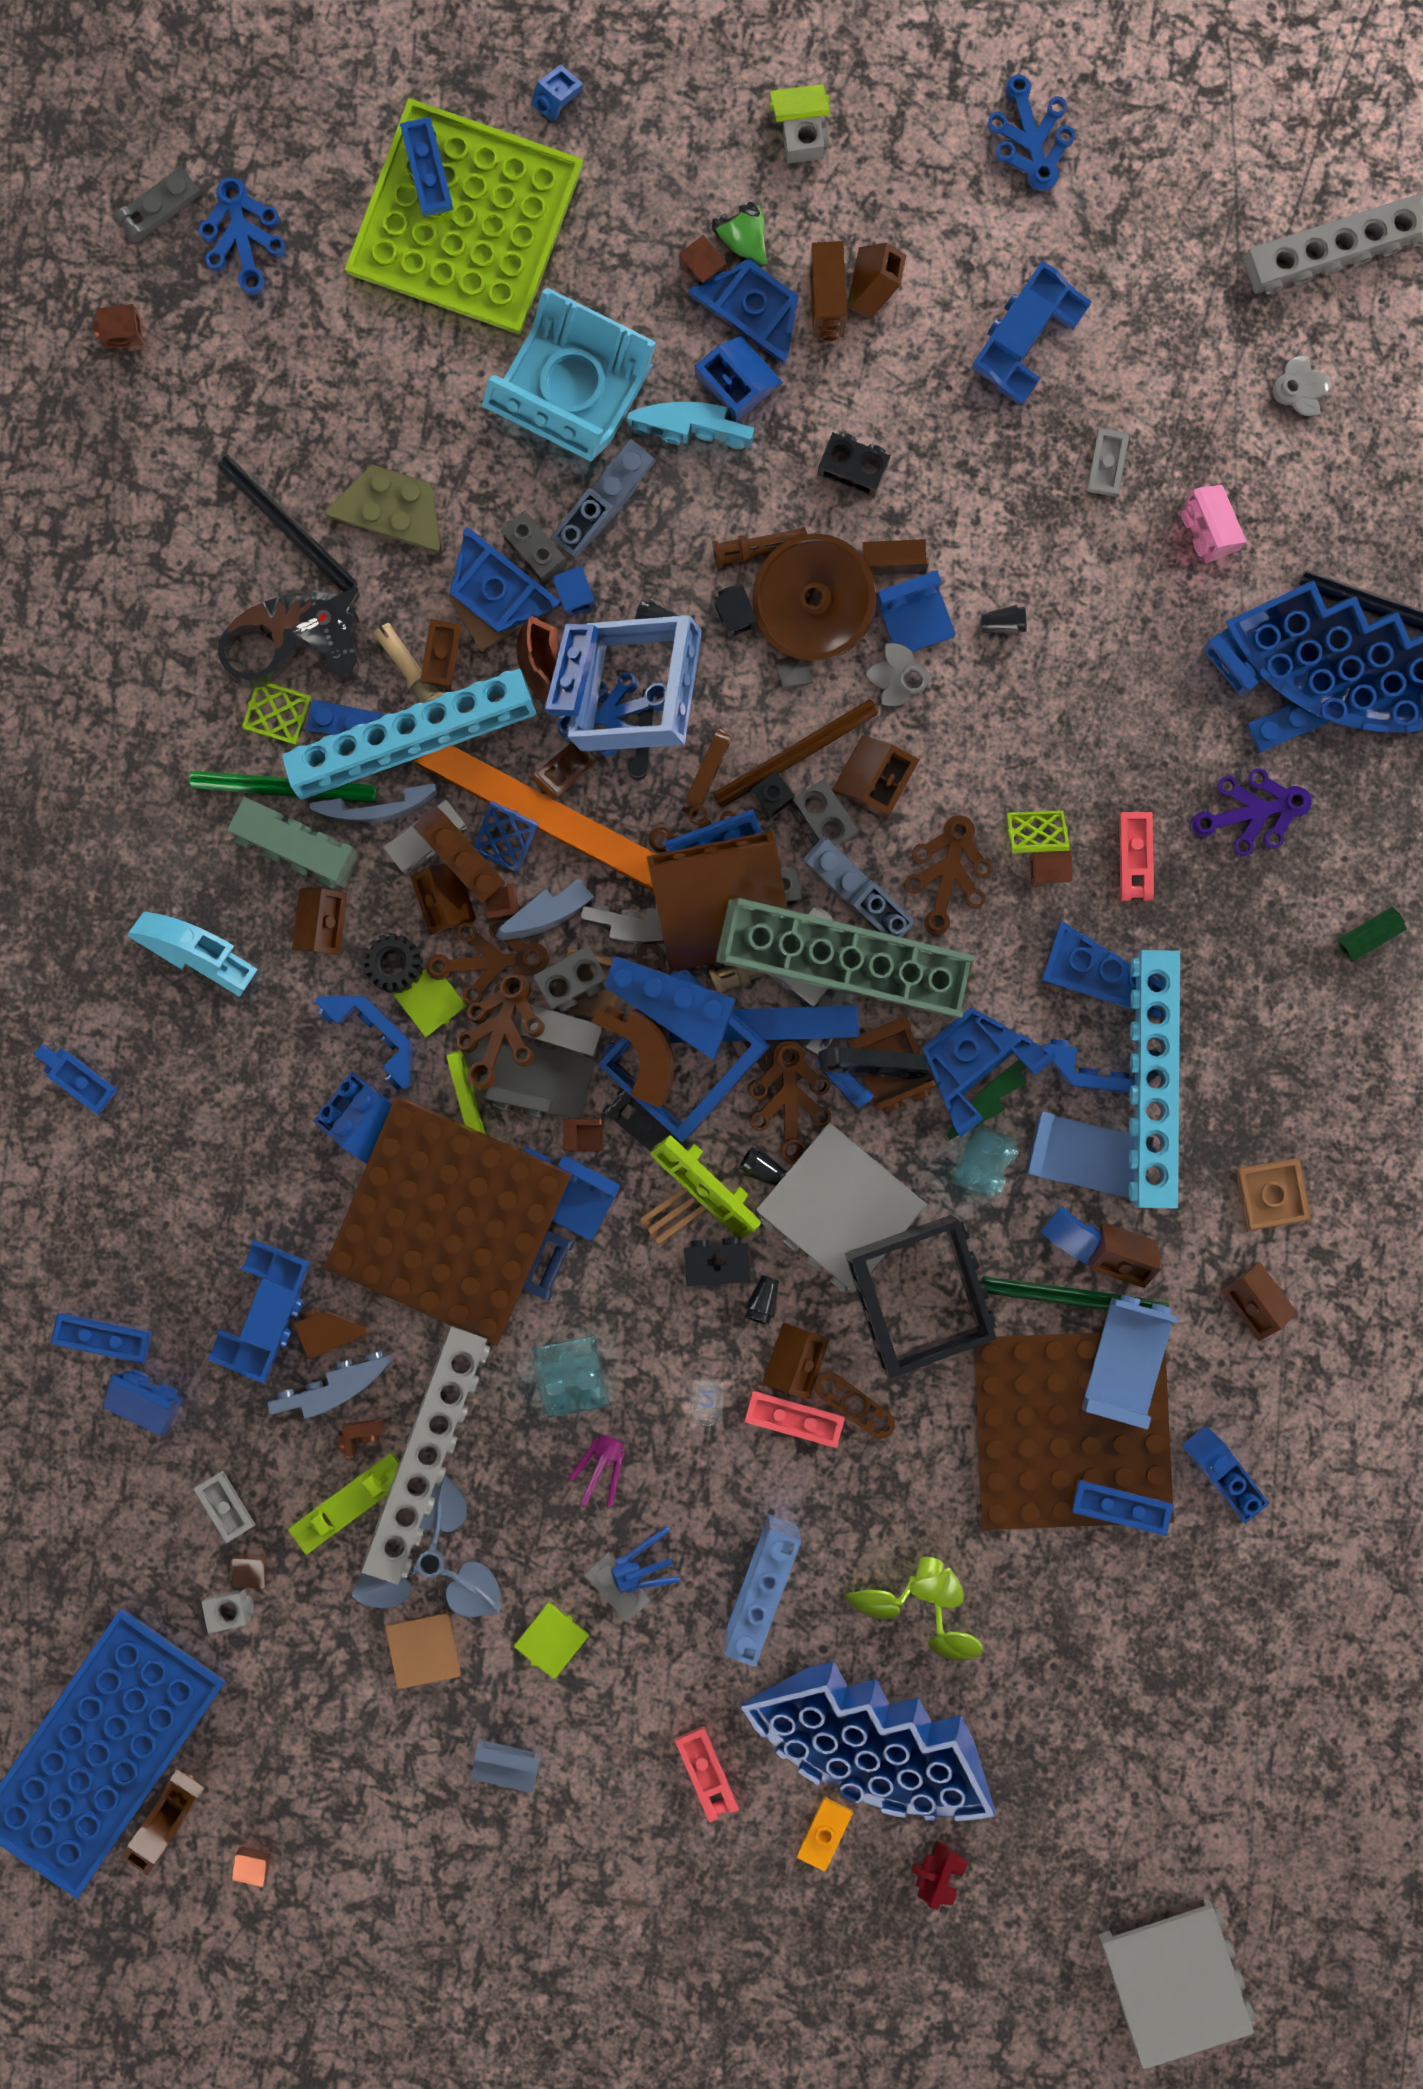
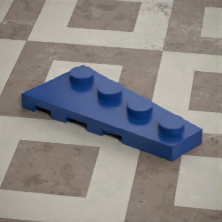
M1061 920L1041 981L1136 1011V1009H1131L1130 1003L1131 991L1136 990V977L1131 976V964ZM1149 976L1147 981L1149 989L1153 992H1159L1162 987L1161 981L1153 976ZM1150 1007L1148 1009V1016L1161 1019V1013L1157 1008Z

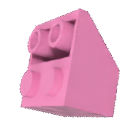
M1223 485L1200 487L1193 490L1182 506L1181 517L1186 528H1191L1195 537L1193 545L1199 557L1203 556L1207 564L1241 550L1246 544V539Z

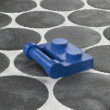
M818 1060L815 1065L820 1069ZM823 1072L857 1110L861 1109L874 1097L868 1089L866 1090L850 1074Z

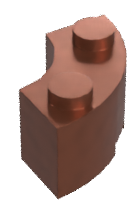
M530 616L518 634L517 660L528 686L546 703L559 653L557 642L559 629Z

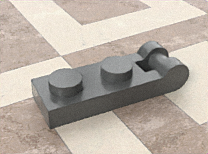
M180 166L127 207L119 208L113 214L112 219L119 227L125 229V236L132 244H135L202 194L182 166ZM140 215L144 220L136 224L133 219Z

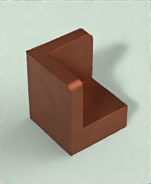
M704 235L679 253V265L686 274L692 271L701 283H705L717 273L727 271V263Z
M1071 850L1032 852L1029 855L1031 887L1044 886L1046 883L1072 881Z
M508 883L507 887L498 888L485 900L487 911L485 915L488 922L508 920L519 911L514 883Z
M564 1119L563 1150L602 1151L603 1119Z

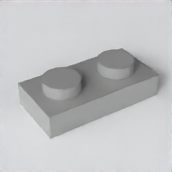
M1104 428L1098 429L1086 492L1113 497L1118 496L1130 433Z
M224 1471L219 1472L193 1488L225 1543L255 1526L254 1521Z
M608 1551L584 1575L627 1623L651 1599L642 1589H637L630 1593H627L626 1590L618 1591L611 1574V1568L617 1565L615 1558Z

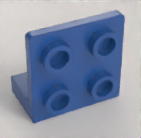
M938 570L880 590L877 594V605L891 643L903 645L910 649L912 653L952 639L956 635L939 590L942 580Z
M1229 628L1221 634L1218 633L1202 648V651L1240 697L1264 680L1242 653Z
M563 1155L558 1167L572 1173V1176L552 1221L588 1240H592L621 1185Z

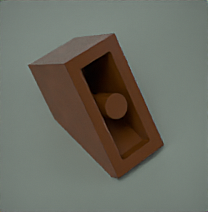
M318 1308L301 1314L302 1321L294 1324L308 1360L372 1333L367 1325L329 1310L320 1313Z

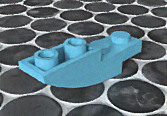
M700 402L660 403L631 411L627 416L628 428H631L633 433L644 437H649L650 434L660 436L663 441L673 445H679L680 442L688 444L692 432L701 440L713 441V439L725 441L727 446L741 450L744 447L751 449L755 428L727 420L728 407Z
M144 911L127 935L178 968L183 969L187 964L239 997L258 970L231 953L234 947L232 944L204 929L169 916Z

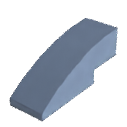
M578 878L555 898L545 889L499 927L496 937L500 941L520 939L555 928L580 914L583 906L589 907L593 902L594 895Z

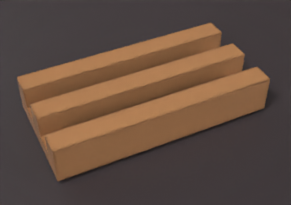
M684 1187L640 1218L658 1245L707 1210L692 1196L652 1225L649 1221L651 1218L688 1192ZM696 1201L700 1204L699 1208L662 1235H659L656 1231Z

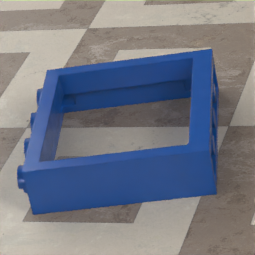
M681 970L679 973L674 971L671 976L705 987L687 970ZM733 1011L728 1024L745 1038L751 1046L683 1122L666 1106L663 1105L658 1108L633 1097L681 1142L687 1140L770 1047L766 1041ZM622 1037L617 1044L612 1041L605 1048V1051L601 1054L603 1060L598 1066L630 1095L636 1079L618 1061L633 1044L625 1037Z

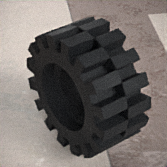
M389 933L387 937L383 934L379 936L380 940L371 941L372 947L370 949L366 948L364 952L367 956L363 958V964L365 965V974L376 987L388 993H392V991L402 993V989H411L413 982L417 984L419 981L418 975L423 972L421 967L423 958L420 956L421 952L410 940L403 935L397 936L395 933ZM390 952L401 953L405 959L404 968L395 975L386 974L382 969V960Z

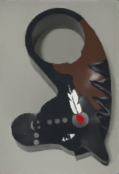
M353 587L339 595L324 592L286 595L267 600L249 608L235 618L225 629L218 643V656L227 675L235 683L243 687H264L272 683L302 649L308 648L316 657L326 661L330 675L336 681L347 682L352 680L359 670V662L352 644V635L356 624L360 622L354 609L360 597L358 588ZM266 633V637L275 644V654L271 663L257 673L248 674L235 670L229 664V652L234 642L247 634L264 635Z

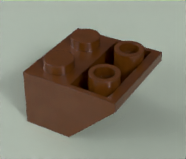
M862 735L832 791L887 820L920 759L892 744Z

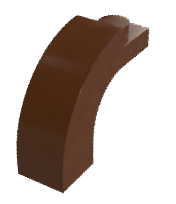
M613 1006L596 1010L592 1023L625 1037L637 1050L640 1060V1071L630 1095L655 1107H662L666 1103L672 1088L675 1072L673 1051L663 1030L653 1019L638 1009L631 1011L628 1019L624 1017V1011Z
M179 1770L175 1771L156 1805L128 1844L121 1859L147 1876L150 1874L204 1791V1787L199 1784L194 1776L182 1773Z

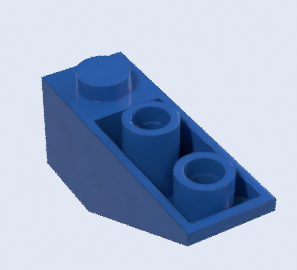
M1206 1425L1181 1445L1196 1466L1245 1524L1269 1504L1226 1444Z

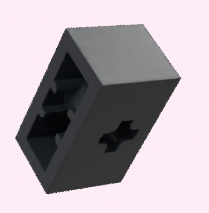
M741 1237L722 1238V1245L710 1246L709 1239L690 1241V1247H684L687 1286L750 1282L748 1243H741ZM719 1252L721 1258H726V1263L721 1264V1270H714L713 1265H708L707 1259L713 1258V1253Z

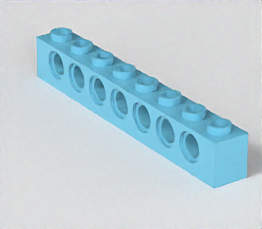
M519 668L514 671H505L499 676L486 681L472 683L469 687L456 692L444 693L439 698L414 704L409 709L398 713L386 714L373 722L356 725L340 734L325 736L315 743L295 747L290 752L282 754L290 786L298 798L303 800L537 715L528 684ZM503 697L501 700L494 702L497 698ZM473 708L471 711L464 713L467 709ZM443 719L441 722L434 724L437 720ZM413 729V731L409 734H405L407 731ZM383 740L382 743L375 745L377 742Z
M1141 950L1136 953V958L1131 960V976L1136 977V990L1131 991L1130 1003L1131 1009H1136L1135 1022H1131L1130 1038L1131 1041H1135V1054L1131 1053L1130 1072L1135 1073V1086L1131 1085L1129 1098L1130 1104L1135 1105V1118L1131 1117L1129 1122L1130 1137H1134V1150L1129 1152V1167L1134 1169V1182L1129 1183V1200L1134 1201V1208H1178L1180 951ZM1149 976H1157L1161 980L1162 987L1159 992H1153L1149 989L1147 984ZM1150 1007H1155L1160 1011L1161 1021L1159 1024H1153L1148 1020L1147 1012ZM1150 1039L1157 1040L1161 1045V1052L1158 1056H1152L1147 1050V1043ZM1150 1071H1155L1160 1075L1161 1083L1158 1088H1152L1147 1083L1146 1077ZM1150 1103H1155L1160 1108L1161 1114L1156 1121L1151 1120L1146 1114V1108ZM1151 1134L1157 1136L1160 1140V1148L1155 1153L1150 1152L1146 1147V1139ZM1150 1167H1155L1160 1173V1179L1155 1185H1151L1146 1180V1171Z

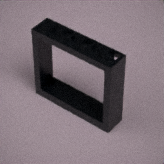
M952 1215L844 1253L882 1372L890 1379L997 1339L994 1328H996L994 1321L996 1319L993 1312L987 1309L985 1303L988 1293L982 1280H978L975 1271L979 1269V1264L974 1252H969L966 1242L970 1238L969 1232L965 1229L963 1221L960 1222L959 1219ZM947 1232L976 1327L896 1356L866 1261Z

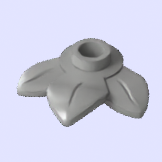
M1297 356L1285 365L1284 374L1275 380L1273 396L1280 404L1292 405L1303 416H1316L1320 414V406L1317 399L1329 391L1331 381L1324 373L1317 370L1311 371L1308 356Z
M888 643L885 646L887 660L873 665L867 670L866 675L874 685L884 689L881 704L896 707L904 704L911 694L922 692L928 685L929 674L922 664L915 662L910 649L900 644ZM916 672L919 675V681L914 684L910 683L907 680L909 673Z

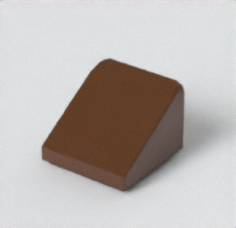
M235 1554L231 1562L233 1587L265 1589L267 1556Z

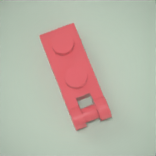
M1121 812L1119 814L1120 901H1131V898L1153 901V812ZM1132 876H1142V885H1132Z
M705 1726L676 1737L675 1743L709 1823L718 1820V1816L729 1811L732 1814L740 1810ZM721 1792L723 1800L713 1803L710 1796Z

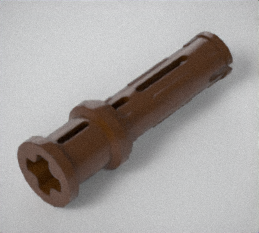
M802 527L750 539L747 536L740 535L736 540L721 543L717 540L712 541L717 569L723 568L724 564L742 561L743 564L749 563L751 557L770 554L787 540L807 534L806 528Z

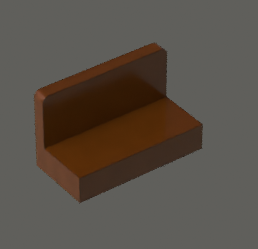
M926 539L863 542V557L867 560L874 575L926 573L928 569L929 558H926Z
M430 619L420 683L445 687L446 692H451L462 624Z
M446 863L428 866L410 876L430 935L439 934L453 926L466 922L471 923L476 920L464 883Z
M300 888L292 950L340 955L347 893L324 888Z
M1103 1223L1100 1226L1101 1245L1089 1259V1269L1146 1288L1161 1270L1158 1242L1107 1223Z
M1260 1262L1255 1263L1244 1275L1229 1282L1221 1289L1222 1293L1258 1341L1282 1330L1296 1314L1294 1307Z
M783 1323L763 1382L788 1394L809 1399L830 1339Z

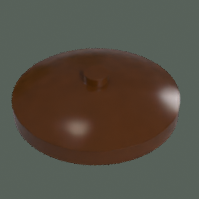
M816 533L794 537L771 552L757 573L752 595L753 611L758 621V627L768 642L780 652L790 657L811 662L826 661L839 657L856 646L865 636L873 622L878 599L874 573L863 555L840 538Z

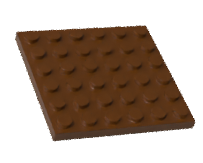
M397 1095L324 1269L445 1324L487 1338V1343L497 1347L562 1200L572 1173Z
M1102 1332L996 1336V1340L974 1347L981 1529L999 1530L1120 1525L1071 1512L1078 1479L1173 1504L1166 1348L1147 1415L1151 1416L1149 1428L1144 1429L1081 1409ZM1172 1511L1170 1523H1174V1514H1173V1511Z

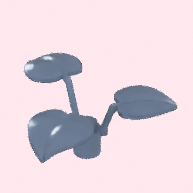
M444 1475L441 1485H434L430 1497L435 1498L431 1513L429 1517L423 1515L419 1528L424 1530L434 1529L430 1548L419 1556L417 1566L410 1569L408 1576L420 1573L424 1577L432 1578L440 1573L443 1576L454 1579L446 1589V1599L449 1607L461 1616L478 1617L497 1614L501 1607V1593L493 1573L481 1563L467 1562L461 1567L459 1574H456L444 1568V1557L436 1550L440 1530L444 1532L455 1531L464 1523L467 1516V1504L463 1494L449 1477ZM361 1572L352 1592V1597L370 1607L392 1608L402 1604L409 1597L411 1585L403 1577H401L397 1585Z

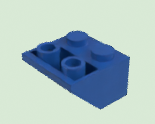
M743 336L718 345L695 365V378L720 406L728 407V416L736 423L783 384L782 380Z
M351 1071L347 1078L340 1083L337 1091L327 1104L320 1109L313 1122L343 1149L367 1164L393 1102Z
M137 1369L113 1375L109 1383L103 1408L160 1436L168 1433L184 1398L177 1395L178 1390L165 1383H161L158 1386L148 1381L150 1376Z

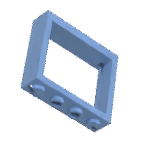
M690 615L587 623L595 625L599 633L579 715L571 716V720L567 724L569 727L568 738L581 751L685 745L702 634L701 628ZM674 641L661 725L593 730L607 646Z
M769 1514L767 1515L724 1632V1656L756 1667L801 1544L798 1525ZM792 1543H794V1547H793L792 1552H791V1554H790V1553H789L790 1547H791Z

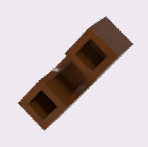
M437 806L431 809L413 826L418 834L481 903L505 883L500 875Z

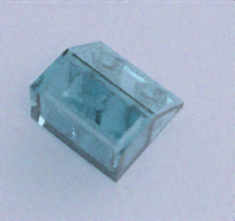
M980 1125L975 1126L951 1184L985 1199H993L994 1195H1000L1007 1180L1006 1177L1002 1176L1006 1166L1013 1165L1019 1152V1148L1015 1147L1018 1139Z
M596 1336L533 1348L536 1379L548 1418L610 1406Z

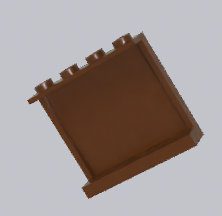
M772 831L647 856L670 972L691 971L698 966H718L722 964L716 962L729 899L741 898L788 910L776 842Z

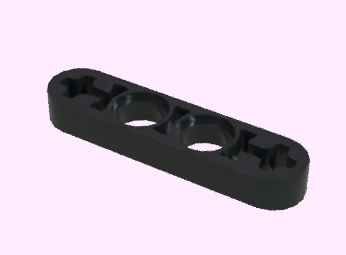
M840 1047L827 1048L818 1053L820 1070L823 1072L896 1078H919L929 1074L928 1058L923 1054Z

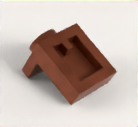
M384 1418L346 1423L342 1426L343 1432L338 1433L340 1451H345L346 1458H353L357 1454L355 1438H359V1443L378 1440V1435L386 1431Z

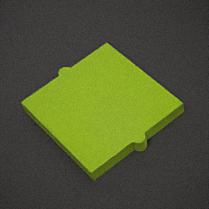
M823 84L770 91V110L774 111L776 122L830 115V96L826 95Z
M434 963L433 970L435 972H441ZM424 969L422 974L419 973L418 975L419 981L417 984L413 982L411 989H402V993L394 992L393 996L427 1038L442 1025H449L450 1019L465 1009L467 1005L446 978L436 980Z
M548 1602L513 1647L531 1660L532 1666L537 1665L555 1680L590 1634L572 1621L571 1615L566 1616L552 1603Z

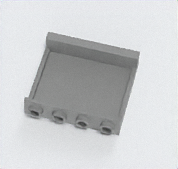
M829 1122L760 1206L757 1207L756 1211L760 1214L758 1218L766 1228L772 1231L776 1227L784 1234L781 1240L796 1252L800 1247L809 1255L806 1261L817 1271L820 1272L825 1268L833 1275L830 1281L842 1292H845L848 1288L855 1292L856 1288L844 1253L905 1232L928 1204ZM886 1254L866 1261L870 1273Z
M1208 1899L1203 1900L1204 1907L1115 1936L1112 1935L1110 1930L1098 1934L1128 2030L1143 2070L1255 2034L1251 2022L1256 2021L1254 2011L1249 2001L1244 2002L1241 1990L1246 1989L1239 1969L1234 1971L1230 1960L1235 1958V1953L1229 1938L1224 1939L1220 1929L1225 1927L1223 1916L1219 1907L1214 1908Z

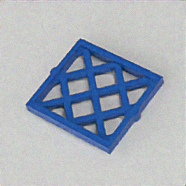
M491 801L474 847L482 856L492 860L493 863H498L519 873L539 823L518 814L515 810L512 811ZM496 810L508 814L509 817L500 820ZM492 813L496 822L488 824ZM518 819L528 824L529 827L520 830L516 820ZM511 822L515 832L506 834L502 824ZM498 826L502 836L493 839L489 829ZM530 831L528 839L525 842L522 834ZM485 832L488 841L480 843ZM518 836L521 846L512 848L508 838ZM504 840L508 850L499 853L495 843ZM491 845L494 855L482 850V847ZM523 850L518 861L515 852ZM510 854L514 864L503 860L501 857Z

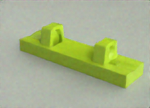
M670 1135L655 1145L649 1155L736 1237H741L742 1239L759 1227L762 1221L743 1204L748 1194L741 1187H738L734 1192H730L697 1160L703 1151L696 1144L685 1149Z
M393 1452L389 1453L288 1529L306 1555L388 1495L399 1465V1460ZM323 1513H325L333 1526H329L324 1521Z

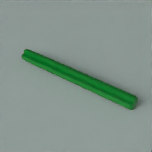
M191 771L189 775V786L194 789L298 797L291 788L288 778L206 771ZM347 783L308 798L330 800L341 798L343 801L373 803L376 799V787L367 784Z

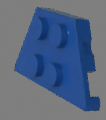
M749 259L735 265L730 271H723L713 276V280L698 287L695 285L689 289L688 295L777 361L783 365L786 364L799 295Z
M469 527L464 529L462 546L456 562V572L452 580L450 595L494 631L502 634L524 624L530 616L537 618L561 606L560 600Z

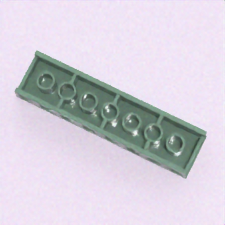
M736 898L729 899L716 962L949 1018H962L963 1011H961L966 983L970 964L974 962L975 955Z

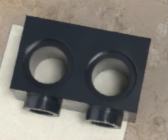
M832 432L819 463L817 475L875 498L889 465L891 455L886 454V450L878 445L869 444V446L857 442V439L848 433L841 432L836 434ZM837 451H843L848 455L849 459L845 462H837L833 459L832 455ZM865 463H872L878 470L873 474H867L861 469V466Z

